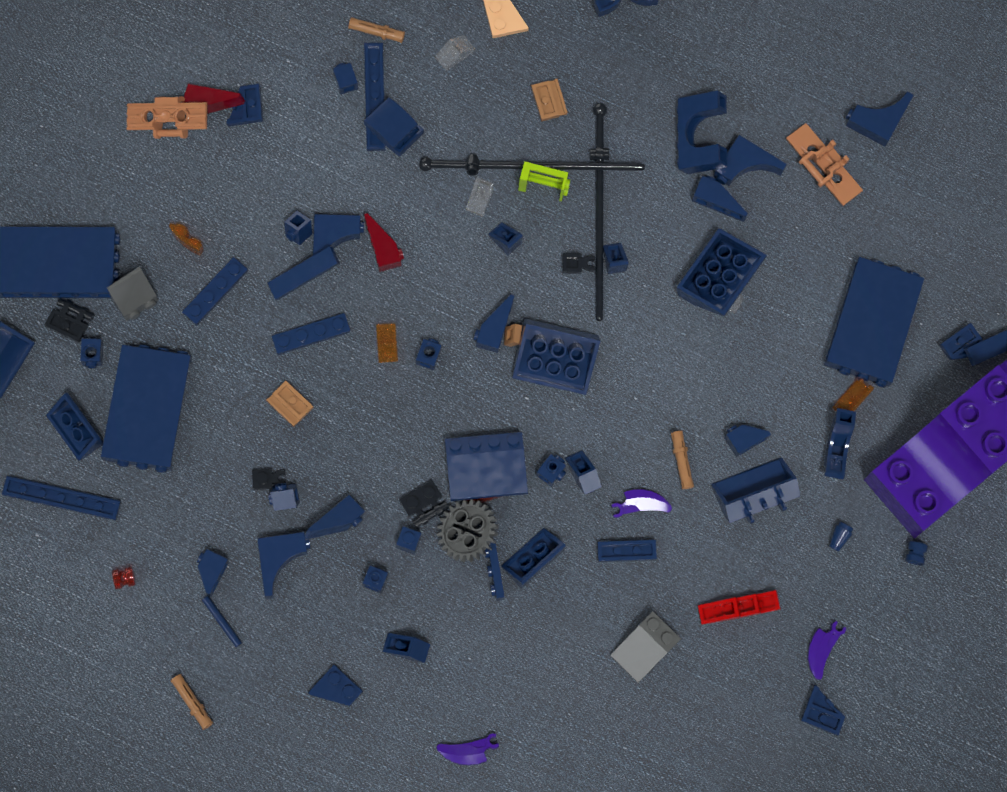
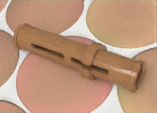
M353 17L349 21L348 29L379 36L383 40L390 39L400 43L404 40L405 31L389 28L388 25L381 26Z
M675 431L670 433L674 447L672 451L677 460L682 490L694 487L687 457L688 447L685 446L683 431Z
M182 674L175 676L171 679V683L190 709L191 716L196 718L202 730L207 729L213 724V721L204 710L205 706L200 704L182 677Z

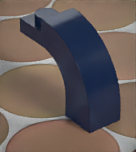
M840 408L836 410L827 443L824 476L842 480L845 477L847 452L855 427V411Z

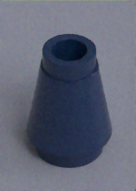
M839 522L835 526L829 547L839 552L853 535V528Z

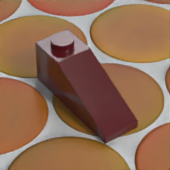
M193 84L187 85L184 95L185 101H182V103L206 102L207 114L245 103L240 93Z
M368 213L364 214V220L379 272L400 267L401 260L404 259L402 249L397 248L395 241Z

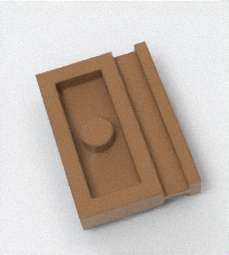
M558 79L531 85L541 122L567 115L568 112Z
M287 381L266 399V402L293 427L313 409V406Z

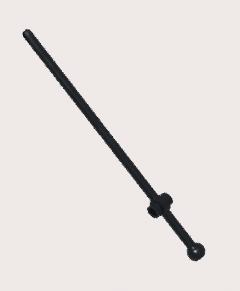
M597 103L593 107V113L596 116V149H590V160H596V163H604V160H609V149H604V116L607 113V107L603 103ZM596 170L597 321L603 320L604 170Z
M475 154L468 155L466 161H432L429 157L420 159V169L427 172L431 168L466 169L467 174L471 176L477 175L480 169H522L524 162L480 161ZM529 162L557 170L643 171L645 169V165L642 163Z

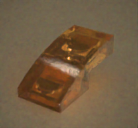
M395 324L376 325L379 363L398 362Z

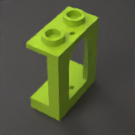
M524 161L518 191L526 192L528 181L561 189L559 201H562L563 196L568 194L571 180L567 179L568 172ZM531 171H535V172H539V173H543V174H547V175H551V176H555V177H559V178H563V179H556V178H552V177H548V176H544V175L532 173Z

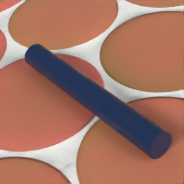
M209 596L205 597L202 602L236 648L239 647L242 642Z

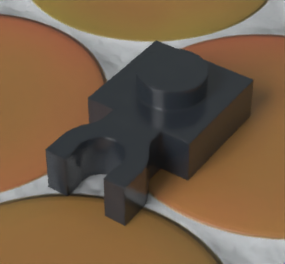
M563 253L562 273L581 274L582 269L595 272V266L588 265L589 261H595V256L582 258L581 253Z
M272 469L252 470L253 490L273 489V484L286 483V481L280 482L278 480L280 476H286V471H278L272 474Z

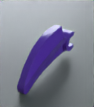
M643 489L624 492L625 502L623 504L614 503L611 505V508H619V513L613 515V518H619L623 514L638 511L670 512L672 510L671 505L662 496Z
M837 621L831 624V630L828 633L823 632L820 628L817 629L810 641L808 664L816 680L822 679L824 666L833 646L840 635L846 632V627H843L840 632L836 630Z
M492 733L487 738L458 745L438 744L437 751L445 759L453 763L470 766L486 762L485 751L488 749L495 750L499 748V744L493 745L490 743L491 739L496 738V734Z

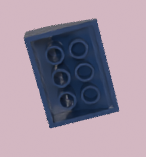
M719 228L677 286L678 295L697 307L725 316L767 255Z
M525 319L512 378L586 395L600 345L599 335Z
M522 432L445 439L451 501L528 494Z

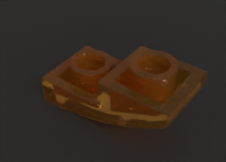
M170 223V231L178 242L188 250L201 256L204 250L201 241L193 237L189 239V232L184 225Z

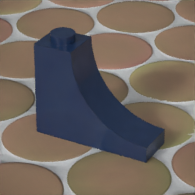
M907 91L900 101L882 109H870L857 104L855 110L850 109L846 117L849 120L846 126L885 147L910 103L913 94Z
M739 135L727 153V167L717 169L714 177L720 184L730 186L739 176L756 170L769 171L781 176L787 164Z
M315 214L313 256L329 246L334 249L343 242L360 239V233H364V222H361L360 216Z
M304 532L258 538L266 599L274 598L275 581L283 567L291 560L308 554L307 549L311 548L310 540L304 537Z

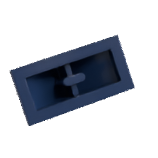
M502 222L488 234L507 256L522 244V234Z
M622 244L604 245L603 252L607 273L625 272L629 263Z

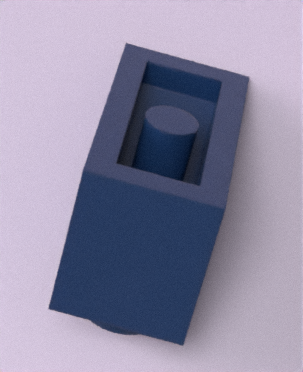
M735 425L727 430L724 439L734 455L738 457L769 439L771 433L747 425L739 427Z
M582 450L565 458L577 485L584 495L602 487L596 468Z
M206 549L205 553L202 552L197 563L199 564L198 569L205 591L208 596L212 597L229 561Z
M388 633L382 652L411 661L425 663L430 644L415 637Z

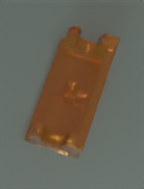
M863 379L856 380L832 409L835 411L837 408L855 411L873 391L874 387L871 385L866 386L863 383Z

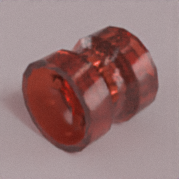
M132 566L126 567L121 571L119 569L112 570L115 589H121L126 585L129 587L136 585Z

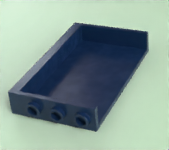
M0 227V298H111L107 287L119 280V270H116V263H119L120 260L119 252H117V245H120V234H117L115 227Z
M859 257L854 267L824 366L839 370V373L849 376L851 374L857 376V379L867 382L869 380L875 382V385L879 387H889L893 383L924 278L915 272L907 273L899 267L886 266L878 260L871 261Z
M122 345L101 452L103 461L116 462L121 467L135 465L137 469L147 470L148 467L155 468V471L166 473L167 470L172 471L171 462L189 364L192 363L191 355H188V352L177 351V353H173L165 348L153 350L146 345H139V347Z

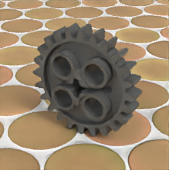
M464 499L462 505L456 502V508L449 506L451 512L444 511L446 518H440L443 525L437 526V528L442 530V532L437 534L438 537L442 538L438 543L444 545L441 549L447 552L446 555L449 557L453 556L454 560L458 561L460 559L463 563H465L466 559L472 562L473 557L480 560L479 554L486 556L485 550H492L490 543H496L493 537L498 536V533L494 532V530L499 528V526L494 524L497 521V518L493 516L494 512L489 510L487 505H483L480 501L476 503L473 499L469 503ZM466 515L465 521L461 522L462 517ZM483 522L481 528L477 529L478 524ZM454 524H457L467 530H472L477 534H481L482 537L479 538L469 532H464L461 529L454 527ZM458 533V537L453 540L454 535ZM475 540L474 544L469 547L470 542Z

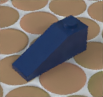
M710 176L701 177L692 201L744 222L748 213L715 178Z
M510 295L481 325V329L476 330L474 340L477 341L476 347L498 353L515 295Z
M348 495L307 530L304 537L311 539L347 531L352 526L356 528L363 521L362 516L365 511Z

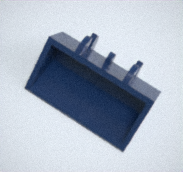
M1 321L0 399L35 342Z
M783 458L711 484L721 511L729 523L746 517L748 522L752 524L755 522L753 514L776 505L779 506L782 512L786 511L787 507L784 502L800 497L797 478Z

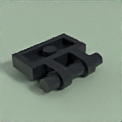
M60 298L57 305L62 307L61 311L53 309L44 326L80 343L88 328V325L82 322L84 319L92 321L94 314L88 312V309L84 307L79 308L73 305V302ZM68 312L77 314L76 319L68 316Z
M433 480L399 499L409 517L415 513L418 518L412 521L415 527L429 523L428 520L437 515L439 517L444 514L443 511L449 508L446 501L440 505L437 503V500L441 499L442 495ZM431 505L433 509L424 514L422 509Z

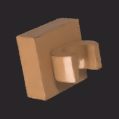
M513 324L506 327L505 346L512 347L520 344L522 325Z

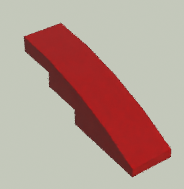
M777 590L702 604L698 605L701 624L705 625L781 610Z

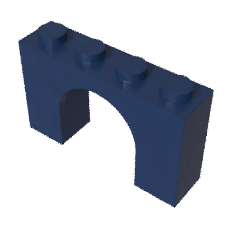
M717 90L678 98L677 148L679 158L677 159V165L679 170L686 174L726 168L727 149L719 144L696 147L694 133L702 120L712 116L727 114V96Z

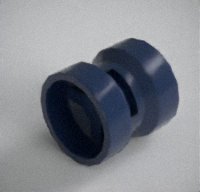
M910 541L908 544L910 551L906 555L905 562L920 566L924 565V553L927 552L928 546L920 542Z

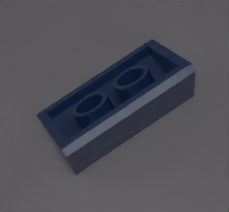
M65 393L47 413V418L78 461L84 459L103 445L98 434L68 393Z
M543 528L501 567L522 589L561 554L566 545Z

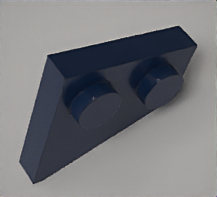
M259 84L240 86L238 93L242 95L245 103L232 107L231 116L226 121L228 127L263 122L261 86Z
M968 323L939 345L949 360L968 358L964 349L983 341L972 323Z
M335 665L308 692L310 696L349 707L363 693Z
M814 685L801 722L838 736L845 716L825 697L819 687Z

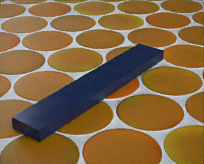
M364 43L366 118L384 102L383 43ZM366 127L367 151H386V145Z
M10 476L6 477L2 491L3 496L114 521L117 520L121 501Z

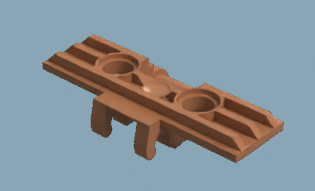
M183 96L155 97V103L127 104V130H153L155 139H160L161 137H180L181 139H186L188 137V130L207 129V103H181L185 101V98ZM151 111L153 113V120L149 122L147 114ZM175 122L177 129H162L163 123Z
M807 123L786 138L801 156L800 165L803 164L816 179L820 188L825 185L842 206L863 191L843 167L850 159L847 155L842 159L834 149L836 146L834 140H831L825 146ZM813 146L817 151L808 152L807 148ZM810 160H813L827 177L824 178ZM834 174L841 177L840 183H834L832 180Z

